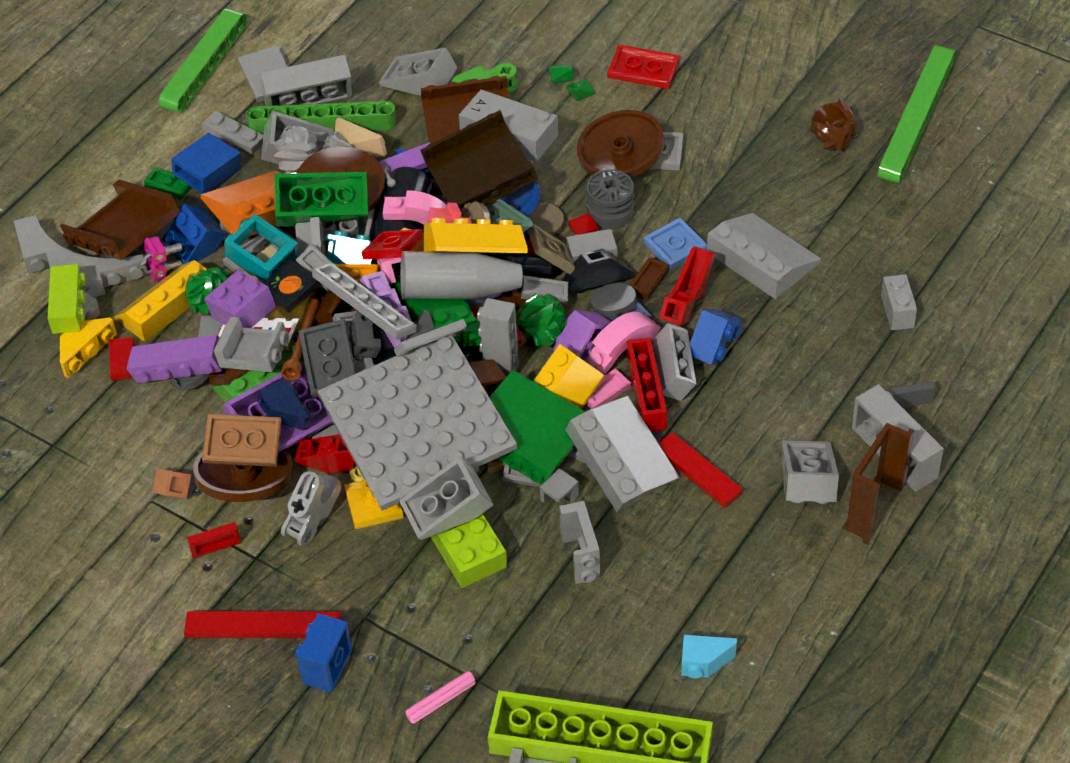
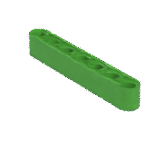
M224 9L160 94L159 106L161 108L182 113L244 30L247 22L245 13L230 9Z
M388 101L255 106L249 108L246 112L248 127L261 134H264V126L272 111L332 128L334 132L337 118L350 121L369 131L391 130L397 125L395 105Z

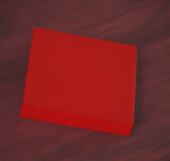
M420 229L383 231L362 250L363 260L401 258L403 251H410L424 237L423 232Z

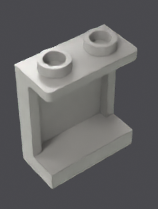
M230 317L214 349L219 367L273 372L276 364L281 360L284 347L289 343V333L286 331L284 322H278L275 330L243 328L239 317Z
M580 501L559 506L562 542L567 543L578 540L581 549L573 552L575 583H590L600 579V550L585 502Z

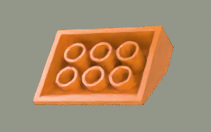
M278 171L269 172L201 194L200 198L231 234H234L239 229L244 220H249L254 214L276 228L274 174L281 173Z

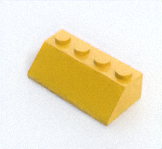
M432 218L431 223H424V251L528 252L521 225H513V220H499V224H491V220L477 219V224H468V219H454V223H446V218Z
M195 260L182 264L115 315V320L142 341L147 342L191 308L185 294L188 276L191 273L197 274L199 271L207 269Z

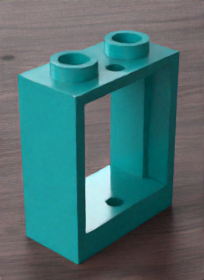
M256 214L249 220H244L239 229L234 234H230L224 242L225 256L263 282L289 259L294 260L298 252V242ZM254 231L280 248L266 263L240 246Z

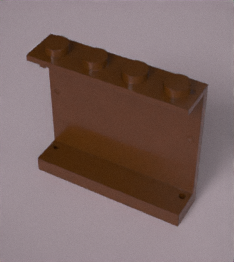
M493 76L481 80L471 79L467 82H450L446 85H429L421 88V100L430 144L460 130L459 114L480 90L509 99L507 76Z

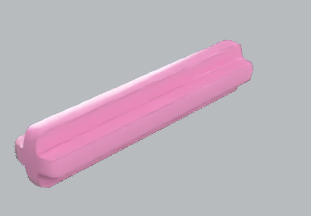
M470 671L464 672L406 709L407 719L411 723H416L475 685L476 682Z

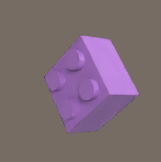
M239 270L204 298L213 319L225 326L230 317H239L243 328H252L277 307L268 286Z

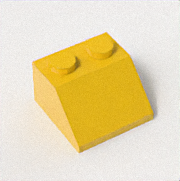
M559 344L533 382L582 410L605 375Z

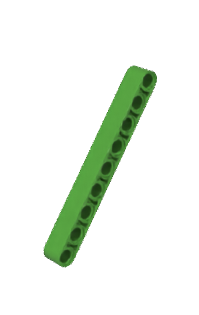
M934 45L881 161L877 178L900 184L953 66L956 50Z

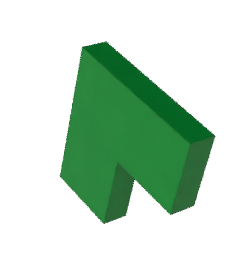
M156 167L143 181L145 187L171 194L172 197L180 200L192 188L172 173Z

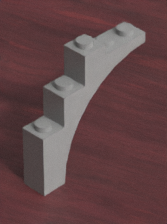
M36 215L14 221L28 274L50 268V266L79 264L81 273H85L86 286L82 287V290L92 297L106 294L105 287L148 276V273L144 272L143 268H139V263L144 260L143 254L125 257L122 260L85 256L74 253L49 238L41 228Z

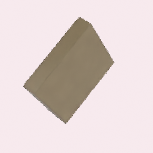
M535 224L527 229L535 254L568 274L575 270L567 244Z

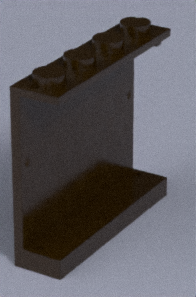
M501 110L491 113L485 118L469 124L465 128L449 134L445 138L429 144L420 150L429 171L447 203H457L460 210L465 204L473 202L482 203L486 206L538 180L534 166L531 161H527L507 127Z

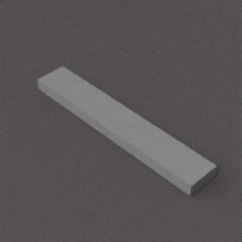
M333 263L312 270L313 278L396 340L416 332V324Z

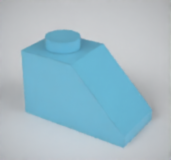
M684 635L681 676L708 678L736 657L737 639Z

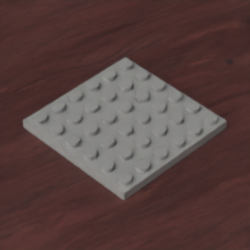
M452 335L430 342L425 347L412 349L402 357L395 356L318 390L320 400L381 511L400 503V499L459 456L473 468H476L517 449V443Z

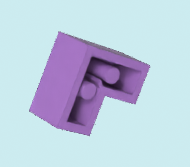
M574 310L567 318V325L563 332L557 337L553 351L561 344L585 361L595 347L592 343L593 340L611 321L598 312Z

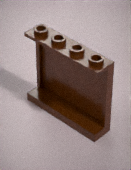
M117 180L112 185L118 196L78 228L61 224L60 227L64 232L63 237L70 245L73 244L95 253L122 260L141 245L147 237H151L180 213L171 194L123 180Z

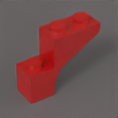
M696 246L691 248L675 287L670 294L665 296L659 319L680 326L689 322L695 300L704 296L716 253Z

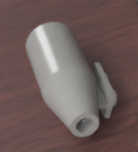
M402 252L400 268L402 299L474 300L522 287L523 272L521 264L476 252Z

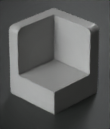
M560 468L540 486V500L543 503H546L550 498L561 502L565 497L573 502L579 496L578 481Z

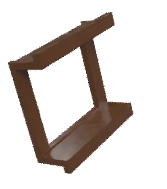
M886 423L852 475L853 481L848 519L842 528L864 538L863 543L867 545L873 535L880 483L902 491L906 485L915 431L911 428L907 432ZM881 446L877 475L872 481L861 475Z

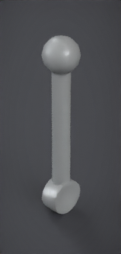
M383 166L385 177L388 180L387 185L394 187L396 181L390 177L388 173L389 168Z

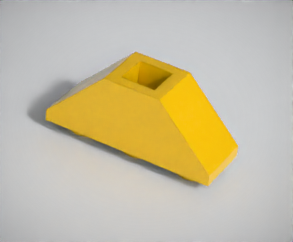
M103 318L82 321L81 331L63 333L60 336V364L66 378L79 371L89 359L94 357L98 351L109 343V340L114 339L117 332L113 319Z

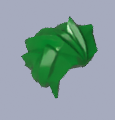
M210 268L199 271L197 274H189L185 294L191 309L196 313L199 311L202 315H211L204 298L229 278V274L220 268Z
M535 293L519 308L517 312V326L525 333L527 338L533 340L535 346L549 347L556 342L557 337L567 325V314L564 312L560 301H556L549 293L540 297Z

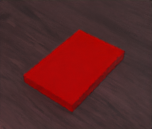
M619 44L607 72V78L669 89L680 61V55Z

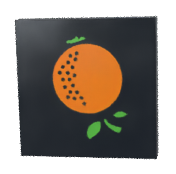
M291 259L263 282V284L269 287L275 304L288 313L321 285L319 281L312 277V272Z

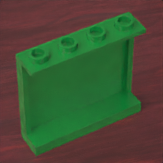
M512 370L489 398L517 443V449L496 459L507 464L513 470L529 477L533 482L542 485L551 477L575 447L565 430L571 419L583 414L585 411Z

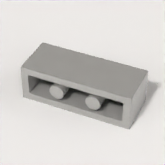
M667 323L652 340L663 395L681 401L696 385L688 330Z

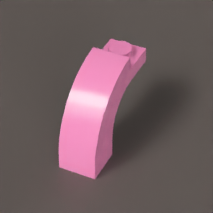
M407 190L406 197H385L383 218L384 220H413L424 225V223H427L430 207L447 208V205L432 195Z
M641 312L626 313L609 323L592 342L595 347L585 359V362L603 375H606L617 358L627 349V340L650 337L652 341L661 327Z

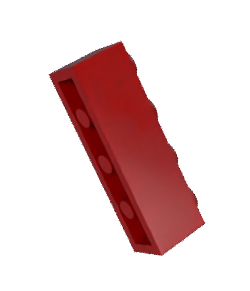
M651 338L627 340V362L638 413L650 432L667 430V410Z

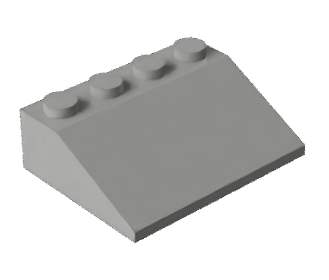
M754 213L723 221L710 231L707 236V250L716 253L715 258L775 300L821 262L820 257Z
M628 396L592 408L571 419L565 430L617 513L680 478Z

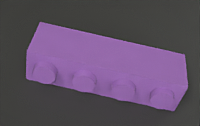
M218 335L133 346L126 369L137 383L222 372L223 368L219 367L214 353L220 338Z

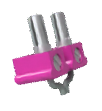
M147 237L144 240L145 252L147 254L143 262L139 263V268H143L144 272L149 273L154 282L165 278L167 271L182 265L180 259L163 263L166 261V255L182 251L180 243L163 247L158 237L150 239Z

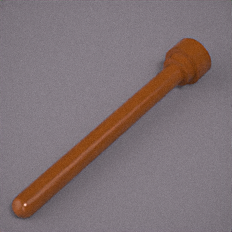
M312 299L310 301L301 330L312 327L319 307V300ZM299 336L291 359L284 363L281 370L282 376L290 381L298 380L302 372L300 360L303 352Z

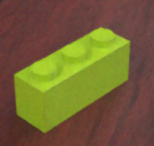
M79 264L50 266L48 322L52 334L81 331V322L85 321L84 309L82 307V304H85V292L82 290V287L86 286L85 273H81Z

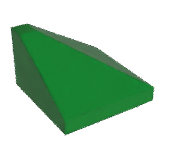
M570 64L549 66L552 83L573 80V69Z
M586 79L566 86L576 101L595 94L594 89Z

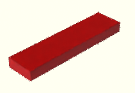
M673 432L658 443L670 463L722 507L726 508L742 495V488Z

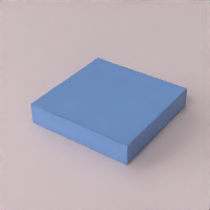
M681 218L644 237V244L661 262L670 265V271L686 262L693 246L707 250V244Z

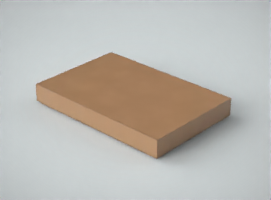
M208 414L202 456L203 463L277 467L282 427L281 417Z

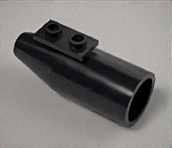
M412 167L396 168L389 174L396 181V185L389 187L386 184L373 226L374 239L383 231H398L403 228L411 230L420 229L424 233V225L420 222L413 220H384L383 218L385 197H406L407 190L419 191L430 195L432 190V182L424 172ZM401 262L391 264L393 272L398 268Z

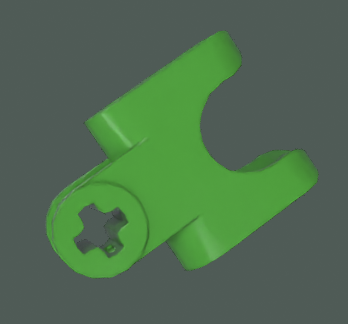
M510 63L497 65L488 71L484 66H478L455 76L452 82L460 83L471 79L481 80L493 76H507L508 93L515 91L518 87L517 79L514 78L517 70Z

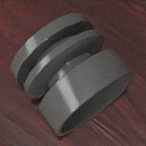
M605 169L596 172L589 178L587 182V213H589L599 228L605 230L619 229L627 225L633 218L634 186L630 176L619 170Z

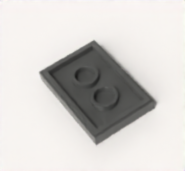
M345 319L298 330L312 398L319 397L318 390L357 373Z

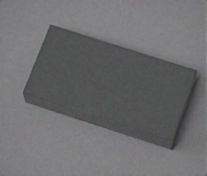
M933 381L888 388L885 391L890 392L894 400L902 408L933 403L935 386Z

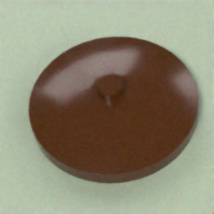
M620 110L597 118L584 129L577 143V154L580 164L590 175L605 169H615L626 173L632 178L647 171L659 160L664 150L665 138L661 125L653 116L636 110Z
M331 147L323 149L309 156L297 170V173L366 172L368 213L379 204L385 192V174L382 166L372 155L357 148Z
M286 449L278 453L277 467L203 463V451L197 456L193 464L194 481L197 487L210 497L230 502H248L269 497L282 490L290 482L293 475L292 457Z

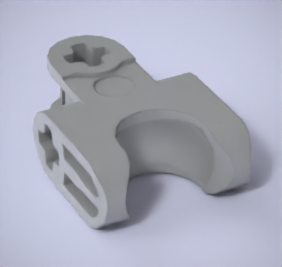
M304 472L300 476L288 502L289 515L282 525L281 535L286 538L293 537L297 539L298 545L302 547L309 545L318 530L317 527L320 521L329 516L341 491L339 479L332 475L320 476L316 472Z

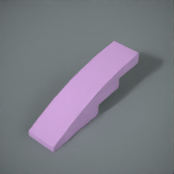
M384 271L361 277V284L412 321L406 306H401L395 288H390ZM385 331L394 348H396L407 337L405 336L396 340L394 337H392Z

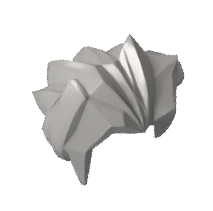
M293 125L292 129H288L280 136L281 139L274 142L278 151L273 157L279 161V169L285 170L286 173H297L300 165L309 156L318 152L316 145L317 136L304 127Z

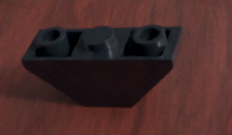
M602 248L582 253L574 263L575 270L571 274L566 273L562 281L568 282L569 293H580L585 289L599 288L612 282H623L635 276L632 269L625 262Z

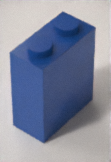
M207 133L171 158L172 174L201 194L211 191L241 169V153L211 133Z

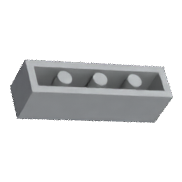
M487 298L484 306L479 308L477 314V321H480L478 336L482 338L480 343V352H483L481 361L493 359L507 377L512 370L516 372L519 366L515 303Z

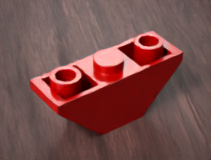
M340 434L301 440L295 457V461L298 464L328 474L351 471L355 464Z

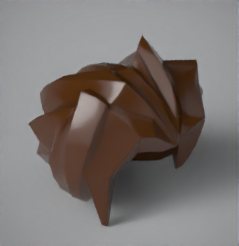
M838 97V102L825 104L815 111L814 116H812L810 132L817 135L816 138L824 143V149H837L838 151L842 149L845 151L849 145L850 138L856 135V121L850 108Z

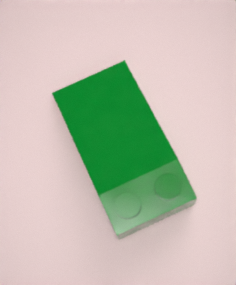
M366 172L274 174L276 227L295 226L297 223L310 222V218L319 217L324 223L368 216Z
M399 277L395 278L396 282H394L393 284L395 285L398 293L401 296V285ZM402 299L414 322L424 310L428 311L434 329L464 319L466 325L477 321L468 304L463 299ZM463 332L453 337L456 343L463 341Z

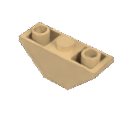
M342 118L336 119L335 131L338 132L339 138L351 144L352 148L363 150L374 158L387 155L385 140L380 134H376Z

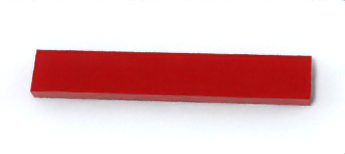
M187 611L184 635L185 638H306L307 627L310 622H314L318 613L342 620L341 612Z

